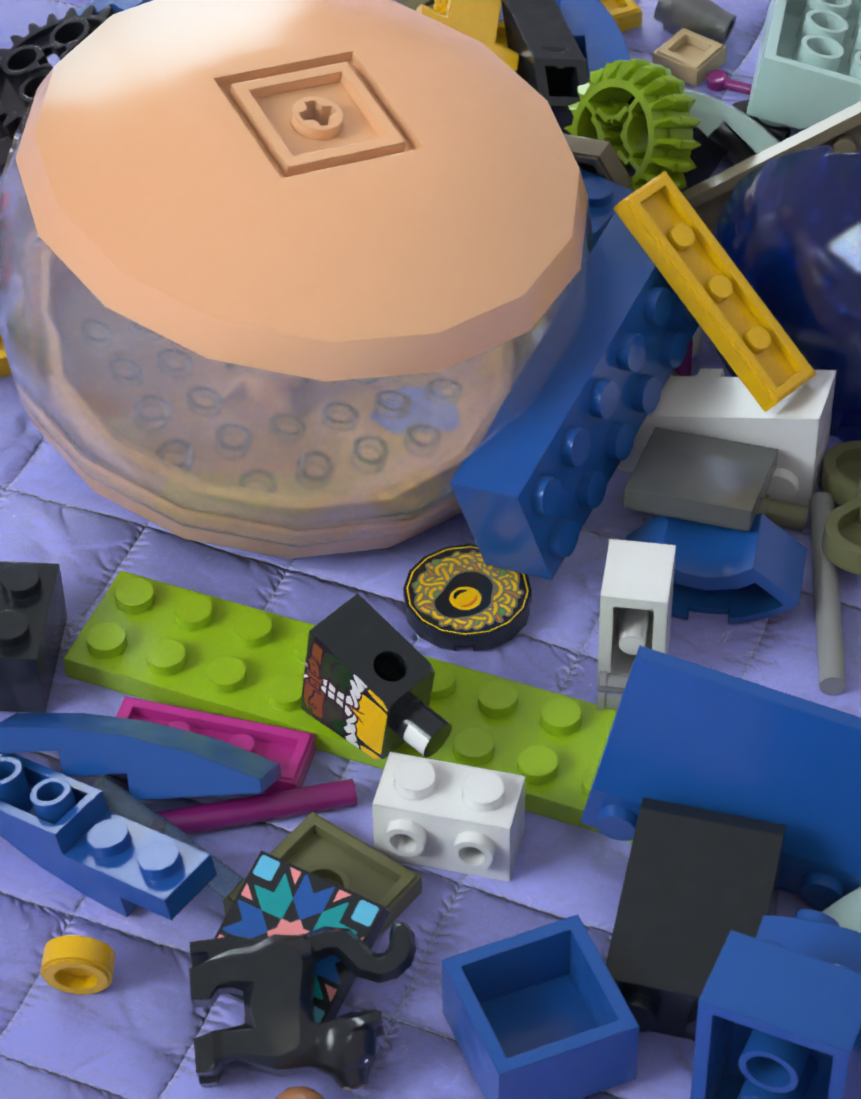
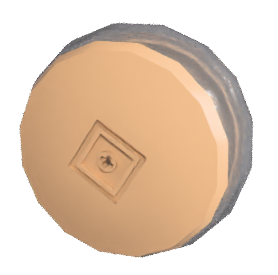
M154 0L113 14L59 61L37 88L15 132L0 179V334L22 405L35 427L97 494L183 539L292 559L390 548L462 513V509L450 485L460 465L531 406L581 324L586 312L590 253L594 247L588 194L580 168L548 101L484 43L392 0Z

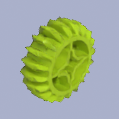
M646 59L616 60L613 63H606L605 68L591 71L590 82L577 86L580 102L568 106L574 116L573 123L563 129L574 136L609 141L627 173L629 174L632 168L636 170V173L630 177L633 182L628 189L636 191L664 171L667 172L679 189L687 187L683 172L697 168L690 155L693 149L701 146L700 143L693 139V128L701 121L690 116L689 112L696 99L683 94L685 81L672 76L671 68L648 62ZM634 96L635 99L631 105H628L627 102Z

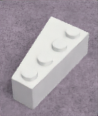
M700 368L698 374L694 376H673L671 374L661 391L656 409L647 415L634 438L629 456L619 463L617 469L633 472L655 427L778 449L777 467L766 494L769 495L770 499L806 506L810 510L809 500L817 491L824 457L828 451L836 370H814L817 373L814 377L767 412L762 410L739 377H725L723 369Z

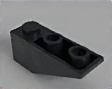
M502 0L507 46L510 50L519 54L516 73L548 101L563 134L571 135V133L563 129L573 123L574 116L568 106L580 102L577 86L589 82L586 60L555 0Z

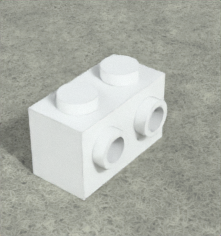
M390 752L372 803L374 849L398 862L510 882L525 830V776Z

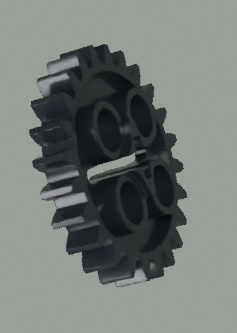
M90 5L82 15H78L75 8L72 7L69 8L65 17L60 20L51 13L48 15L46 25L39 27L32 22L28 24V35L25 37L12 35L10 37L14 46L10 49H0L1 139L9 136L14 145L21 142L37 88L53 69V66L47 60V56L55 54L59 61H61L110 16L115 14L112 7L108 6L98 14L94 5Z

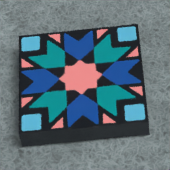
M261 850L214 939L235 935L265 940L274 934H306L328 926L350 929L371 950L390 913L383 905ZM329 956L319 961L316 967L314 1012L315 1021L318 1023L336 1018L356 979V976L336 956ZM233 993L223 994L244 1004L243 996Z

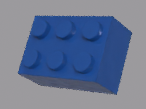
M731 930L698 1000L690 1099H861V973L844 964H831L786 949L781 944L770 939H757Z

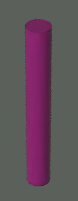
M352 778L150 813V820L153 830L172 838L305 815L311 812L316 813L357 806V794Z

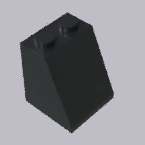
M643 797L606 961V966L639 1025V1032L652 1031L690 1039L695 1042L698 1000L730 931L733 930L756 938L763 915L776 916L786 825Z

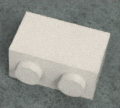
M609 539L600 595L597 687L600 671L629 675L639 645L668 654L676 545Z

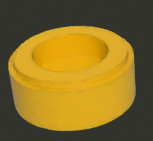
M81 935L59 936L45 944L40 973L50 986L62 992L78 995L94 994L111 985L116 955L109 945L98 939Z

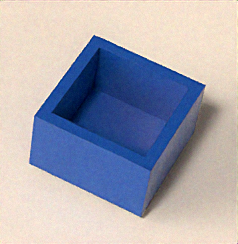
M578 914L442 959L443 1014L485 1099H580L636 1079L639 1025Z

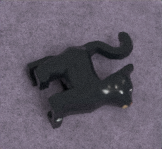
M400 921L393 923L390 930L388 949L384 953L378 954L372 952L364 941L350 929L328 926L306 934H274L265 940L232 935L189 942L192 968H189L193 1007L213 1006L220 995L233 993L243 996L245 1024L210 1031L194 1038L195 1065L199 1084L201 1087L218 1086L225 1070L242 1069L279 1077L318 1070L332 1077L342 1089L355 1090L365 1086L370 1068L376 1060L377 1037L385 1035L383 1025H380L383 1023L382 1013L378 1010L351 1011L322 1023L316 1022L314 1012L316 967L319 961L329 956H336L356 977L377 983L399 978L412 965L416 953L415 934L408 924Z

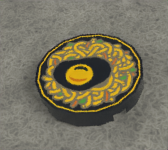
M465 544L444 547L424 556L409 570L403 587L406 619L420 638L439 648L457 651V644L462 646L473 645V652L490 650L512 640L527 624L532 601L529 577L527 574L486 565L477 545Z

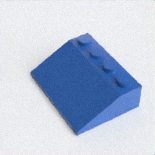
M639 645L599 759L580 823L595 827L603 835L615 840H633L643 797L783 824L786 825L779 889L800 895L803 900L814 906L828 908L842 897L861 886V717Z

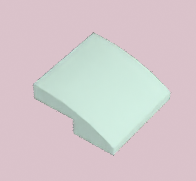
M684 88L683 94L696 99L689 111L690 116L701 121L697 127L707 137L725 121L757 154L779 143V140L766 128L732 105L707 94Z

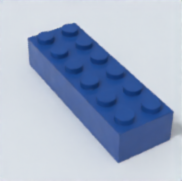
M616 212L450 482L486 565L548 580L554 578L565 557L573 553L578 542L579 533L592 510L602 503L608 482L619 463L629 456L637 432L647 415L656 409L663 387L674 368L679 367L684 361L687 346L699 327L698 322Z

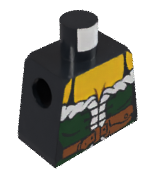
M354 595L309 631L300 708L373 759H385L389 756L390 752H394L404 742L410 744L424 757H430L444 745L452 730V725L429 707L435 676L431 663L360 595Z

